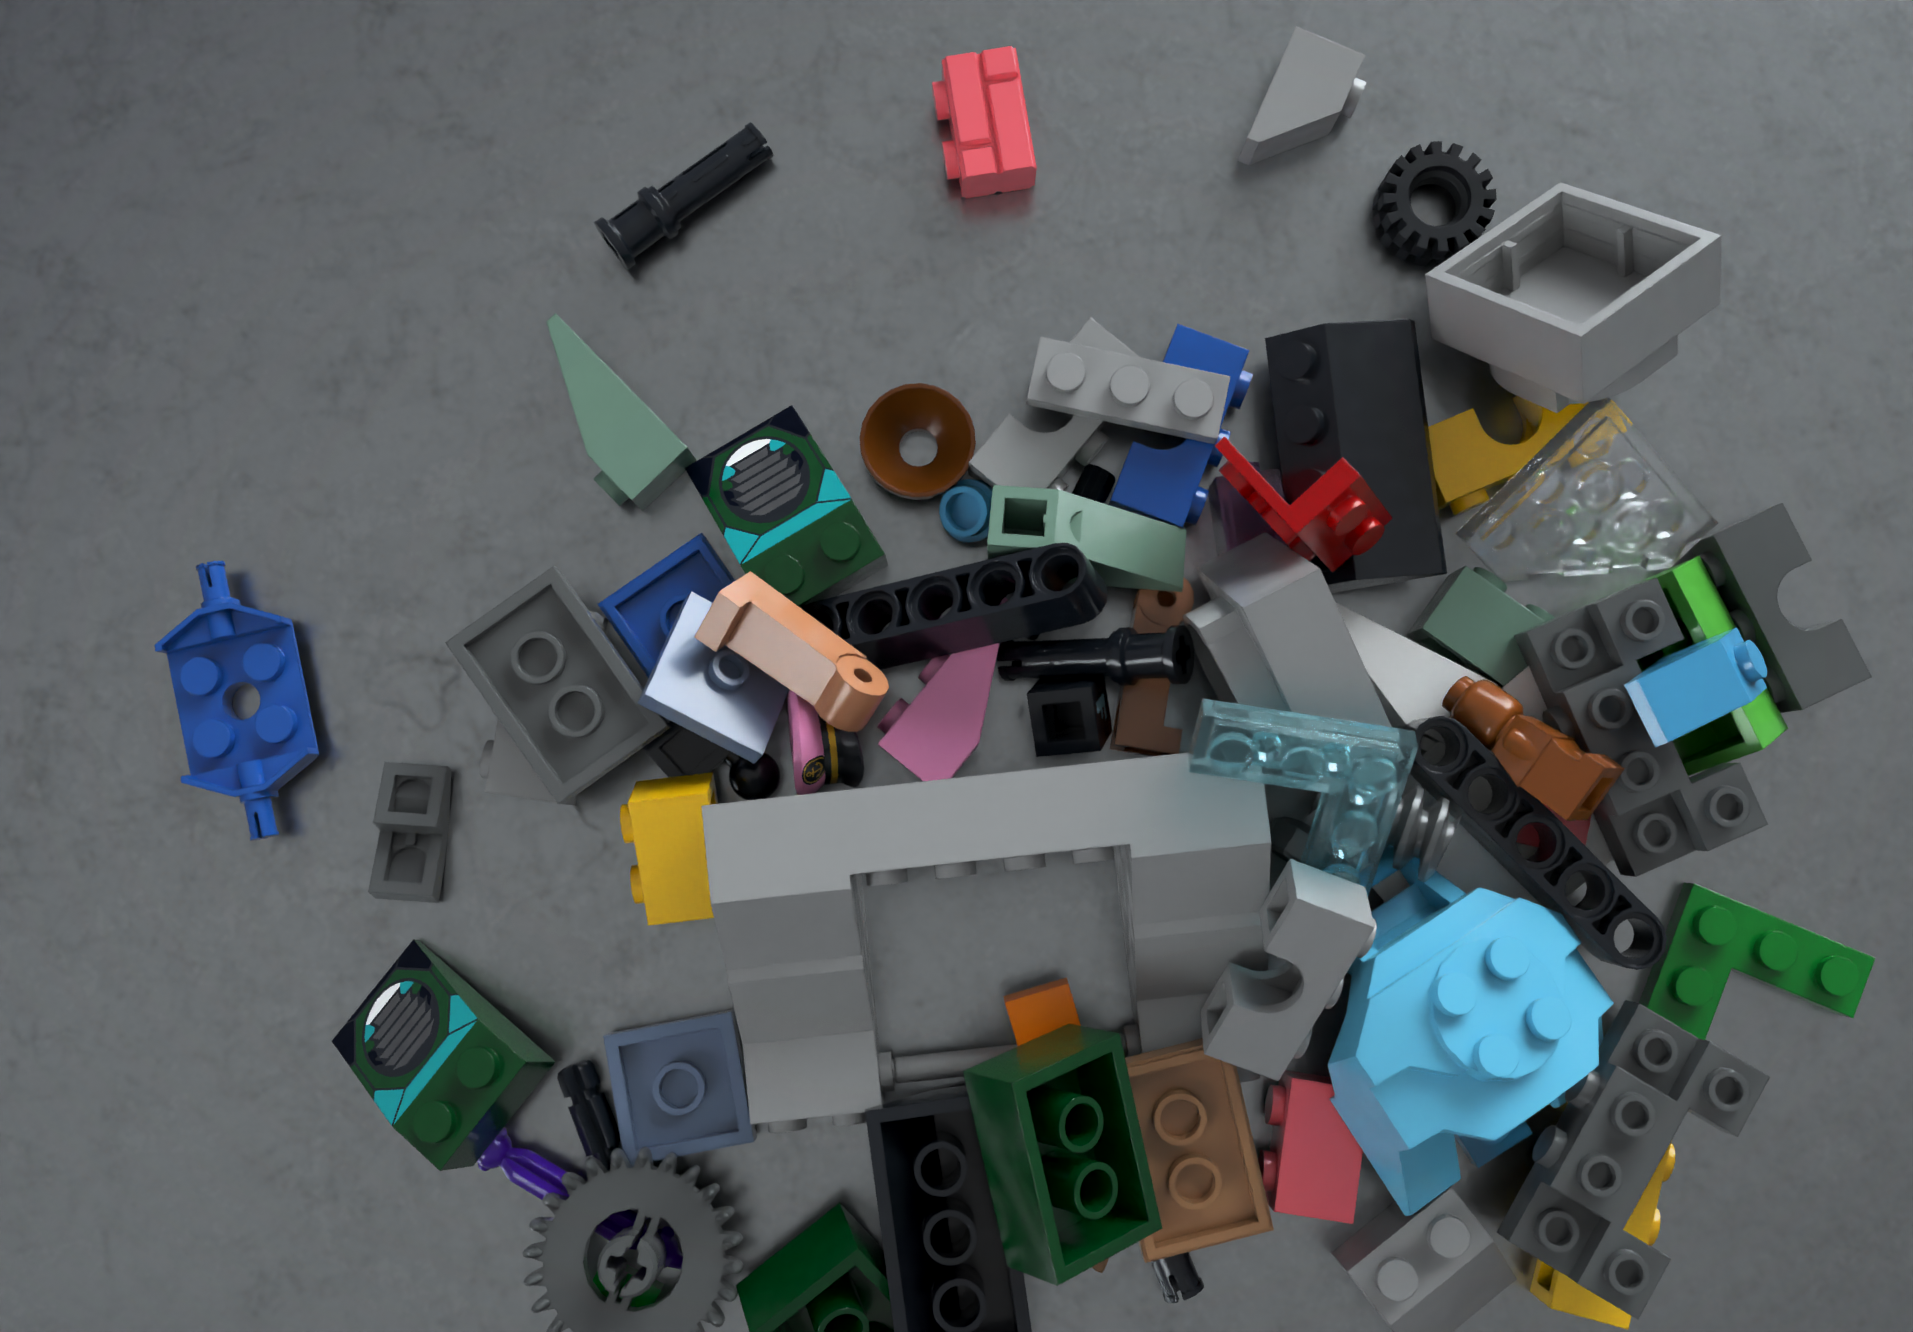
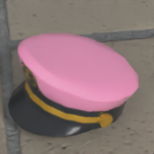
M789 690L787 693L789 738L797 795L816 793L823 785L840 782L854 788L859 786L863 780L864 761L856 732H847L828 724L818 715L812 704Z

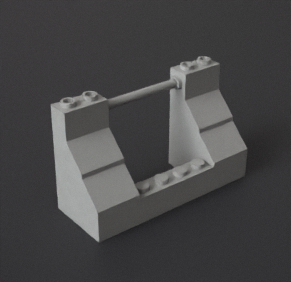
M1259 745L701 806L710 901L727 969L728 986L743 1044L750 1125L767 1123L768 1132L770 1133L802 1130L807 1128V1118L832 1116L833 1125L836 1126L866 1123L865 1109L884 1104V1092L895 1091V1082L900 1084L964 1077V1070L1018 1047L1017 1044L895 1057V1059L892 1058L891 1051L880 1052L862 873H866L867 886L908 882L907 868L934 865L936 879L975 875L977 874L976 861L1003 858L1004 870L1014 871L1046 867L1044 853L1072 850L1073 864L1115 859L1134 1025L1123 1026V1034L1120 1033L1125 1057L1201 1039L1200 1011L1229 962L1254 971H1268L1269 953L1265 952L1259 910L1269 895L1271 835ZM1236 1066L1240 1082L1253 1081L1260 1078V1074Z

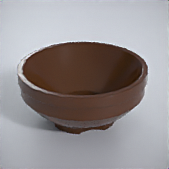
M923 383L905 384L891 389L879 397L869 408L862 422L860 432L861 455L866 469L873 479L888 492L902 498L914 500L930 499L942 495L956 486L969 469V461L974 456L976 445L974 425L963 404L950 392L937 386ZM923 432L933 437L938 449L932 462L924 466H912L903 460L900 454V445L909 434Z

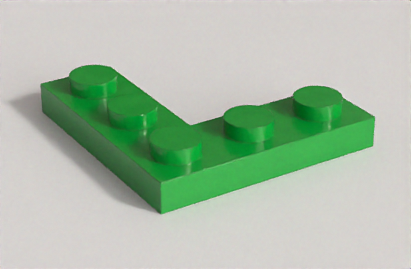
M1684 883L1665 931L1667 937L1665 952L1659 961L1653 964L1639 1003L1697 1038L1705 1040L1732 970L1838 1015L1854 1018L1875 957L1695 883Z

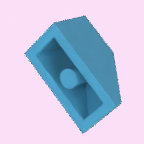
M1735 627L1662 657L1624 686L1654 746L1658 747L1752 702L1767 688L1763 678L1767 677V667L1758 647L1751 640L1744 641L1738 628Z

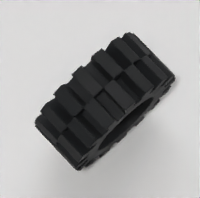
M1442 141L1430 142L1425 151L1422 150L1419 144L1410 148L1405 157L1401 155L1394 162L1377 189L1379 192L1373 200L1372 210H1378L1373 219L1375 230L1381 228L1385 230V234L1380 239L1383 245L1388 248L1392 243H1395L1400 247L1395 255L1396 257L1405 261L1409 254L1416 256L1414 265L1425 267L1431 259H1435V264L1438 266L1478 239L1486 230L1485 227L1490 223L1495 210L1489 208L1497 200L1496 189H1486V186L1493 177L1489 169L1479 174L1477 173L1475 167L1481 159L1475 153H1472L1468 160L1465 161L1459 157L1463 146L1453 143L1447 152H1442ZM1425 184H1435L1446 189L1452 195L1456 204L1453 220L1440 226L1429 225L1421 221L1414 214L1411 206L1412 192L1417 187Z

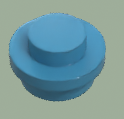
M965 479L960 480L956 486L943 494L939 515L942 525L948 534L959 541L968 543L988 538L993 491L991 486L980 480Z

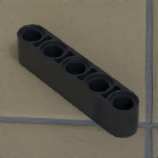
M1054 543L815 601L803 606L801 609L864 654L868 661L879 670L1084 624L1093 620L1102 612L1107 602L1108 590L1103 578L1077 546L1069 543ZM1077 577L1074 584L1061 591L1064 584ZM1013 593L1008 601L1000 605L1002 599L1008 594ZM951 608L944 617L940 618L947 609ZM890 622L889 626L885 630H883V628Z
M1436 716L1413 720L1402 728L1397 739L1403 751L1397 754V759L1404 769L1436 800L1441 797L1450 801L1449 813L1455 819L1462 814L1459 823L1543 907L1561 913L1582 942L1581 945L1600 961L1635 970L1649 968L1659 961L1665 952L1667 937L1665 928L1658 917L1546 806L1522 787H1517L1499 760L1463 724L1454 718ZM1429 729H1434L1440 733L1446 747L1443 758L1435 765L1425 760L1420 749L1421 738ZM1479 776L1486 779L1492 789V800L1488 807L1481 812L1474 809L1468 796L1469 786ZM1529 823L1538 832L1540 841L1535 854L1526 859L1518 851L1516 841L1522 827ZM1578 871L1584 877L1587 889L1582 901L1572 906L1566 898L1565 887L1570 876ZM1628 920L1633 927V942L1627 950L1619 953L1615 947L1614 933L1620 923Z

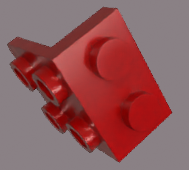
M1225 436L1214 445L1228 460L1219 469L1220 473L1293 551L1308 561L1317 556L1332 573L1350 556L1363 554L1372 548L1382 537L1385 530L1384 526L1393 519L1363 477L1343 457L1289 505Z

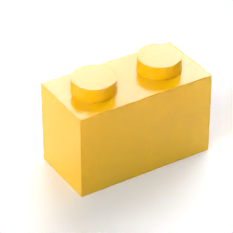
M713 772L636 781L628 804H622L620 807V824L623 840L625 843L635 844L638 865H632L630 870L632 896L635 904H645L648 926L714 918L710 901L701 808L702 805L718 804Z

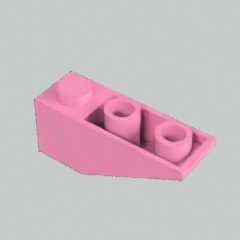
M1002 599L1000 605L1008 601V599ZM999 643L932 658L918 676V679L926 684L911 704L900 698L877 726V728L885 733L878 745L921 781L953 778L979 746Z

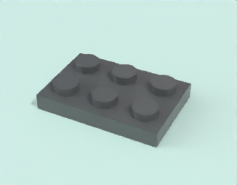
M555 566L548 569L445 642L558 804H565L671 728L663 716L637 704L644 688L562 572Z

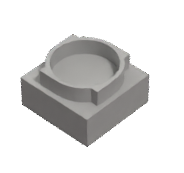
M1560 182L1425 274L1432 339L1487 362L1491 375L1501 387L1516 396L1555 413L1560 412L1569 404H1585L1586 402L1615 396L1636 386L1678 355V334L1720 304L1721 235Z
M1266 532L1196 567L1211 601L1184 614L1183 621L1191 634L1194 651L1243 746H1260L1263 770L1296 755L1323 785L1329 789L1403 751L1319 567Z

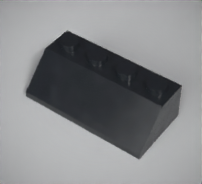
M1411 319L1323 323L1265 338L1285 501L1291 505L1343 457L1363 477L1393 518L1384 526L1385 530L1382 537L1372 548L1363 554L1350 556L1333 573L1317 556L1310 561L1321 569L1331 593L1447 574L1415 321Z
M966 1085L930 1090L865 1109L894 1332H1032L1024 1273L1007 1266Z

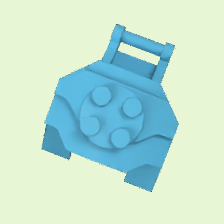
M1389 845L1376 858L1368 857L1339 877L1364 886L1366 891L1398 871L1392 867L1394 847ZM1416 857L1400 870L1410 886L1371 911L1372 917L1376 920L1377 924L1375 939L1368 953L1362 958L1356 957L1347 971L1352 976L1347 1012L1328 1062L1335 1094L1330 1098V1101L1405 1216L1413 1215L1461 1179L1454 1134L1485 1141H1496L1548 1104H1551L1553 1108H1557L1567 1102L1565 1100V1092L1599 1066V1046L1604 1039L1601 1015L1614 1004L1576 949L1582 942L1561 913L1520 897L1514 899L1481 887L1465 893L1437 871L1426 882L1418 880L1419 859Z

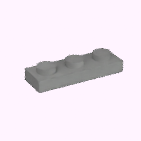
M1040 337L1026 405L1215 444L1219 436L1231 376Z

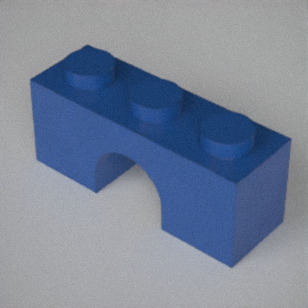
M1177 324L1163 362L1231 376L1221 425L1229 406L1240 409L1253 376L1252 373L1242 370L1250 350ZM1220 426L1219 436L1215 444L1224 436L1229 440L1231 432L1222 429ZM1187 438L1179 446L1166 450L1154 449L1133 441L1108 505L1183 528L1185 522L1196 525L1209 493L1208 489L1199 486L1207 464L1218 467L1223 454L1214 446L1215 444Z

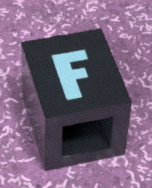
M1105 676L1040 678L1027 693L1036 757L1101 751L1112 733Z

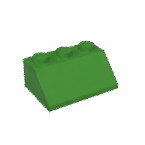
M1700 555L1645 579L1649 580L1657 577L1684 639L1637 659L1636 661L1641 672L1662 657L1736 627ZM1766 688L1752 702L1672 741L1688 776L1721 763H1727L1763 750L1784 733L1788 727L1768 688Z

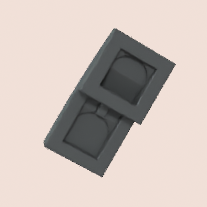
M395 762L384 763L373 823L380 830L368 890L375 899L439 903L450 815L451 770L448 766Z

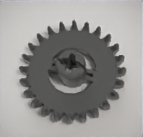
M646 1146L639 1150L634 1165H630L622 1149H614L611 1153L610 1170H607L597 1158L589 1157L585 1161L588 1181L573 1172L565 1173L561 1181L566 1187L569 1197L552 1192L546 1194L542 1199L543 1204L553 1212L555 1217H537L529 1224L530 1229L544 1236L546 1241L531 1244L523 1251L525 1258H532L543 1262V1267L531 1272L524 1279V1285L546 1286L547 1292L533 1304L531 1311L539 1313L555 1309L558 1313L546 1332H562L568 1328L573 1332H705L700 1322L701 1320L711 1323L715 1327L722 1326L725 1316L714 1299L732 1302L737 1298L738 1292L736 1288L726 1281L723 1276L740 1273L744 1268V1264L741 1260L726 1254V1250L741 1243L742 1235L735 1231H724L721 1227L732 1217L735 1212L734 1208L723 1206L713 1209L710 1204L720 1190L719 1184L713 1183L699 1190L695 1187L700 1173L698 1165H693L680 1176L676 1174V1154L670 1152L666 1155L660 1166L655 1167L651 1151ZM628 1209H637L639 1212L634 1225L625 1227L605 1245L599 1255L597 1271L600 1282L609 1292L608 1297H606L591 1279L587 1262L590 1239L598 1225L611 1214ZM647 1217H649L651 1221L647 1232L640 1239L636 1249L639 1251L637 1263L642 1267L622 1288L628 1274L625 1271L627 1260L622 1256L640 1238ZM664 1219L679 1237L683 1254L680 1278L673 1290L657 1303L642 1307H632L633 1298L641 1295L652 1286L666 1264L667 1251L665 1242L657 1232L661 1220Z

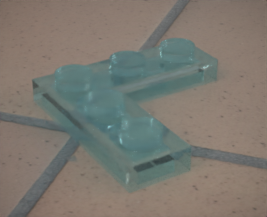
M1202 698L1188 753V766L1191 773L1322 792L1301 863L1362 885L1366 888L1368 896L1418 750V743L1414 730Z

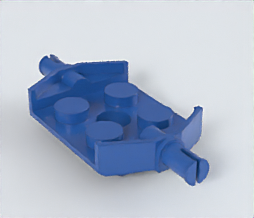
M211 561L207 562V564L201 563L196 566L204 600L201 603L202 608L196 609L155 644V651L167 654L190 770V775L180 776L181 783L232 797H239L240 803L245 806L251 836L250 841L261 840L279 835L271 798L279 797L278 790L319 756V750L292 619L240 605L239 599L230 596L225 562ZM251 684L259 692L260 705L253 716L243 720L234 712L233 697L240 687Z

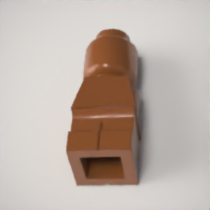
M1464 676L1449 689L1444 697L1442 707L1451 713L1450 718H1454L1463 724L1489 751L1494 753L1517 787H1522L1566 821L1588 820L1625 769L1605 754L1585 753L1571 736L1532 716H1524L1522 704L1489 680L1474 682L1468 676Z

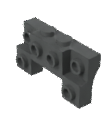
M1657 577L1636 583L1514 635L1547 707V710L1543 711V722L1574 738L1579 748L1585 753L1605 754L1625 768L1593 812L1620 875L1637 877L1693 851H1710L1768 825L1741 763H1721L1688 777L1673 741L1658 747L1654 746L1624 686L1638 674L1642 673L1636 661L1637 659L1684 639Z
M1625 1000L1599 1046V1066L1565 1092V1100L1568 1104L1556 1126L1551 1125L1547 1127L1538 1138L1532 1153L1535 1164L1497 1233L1638 1320L1671 1258L1624 1231L1623 1229L1687 1112L1692 1113L1720 1131L1738 1137L1770 1077L1714 1043L1697 1038L1640 1003Z

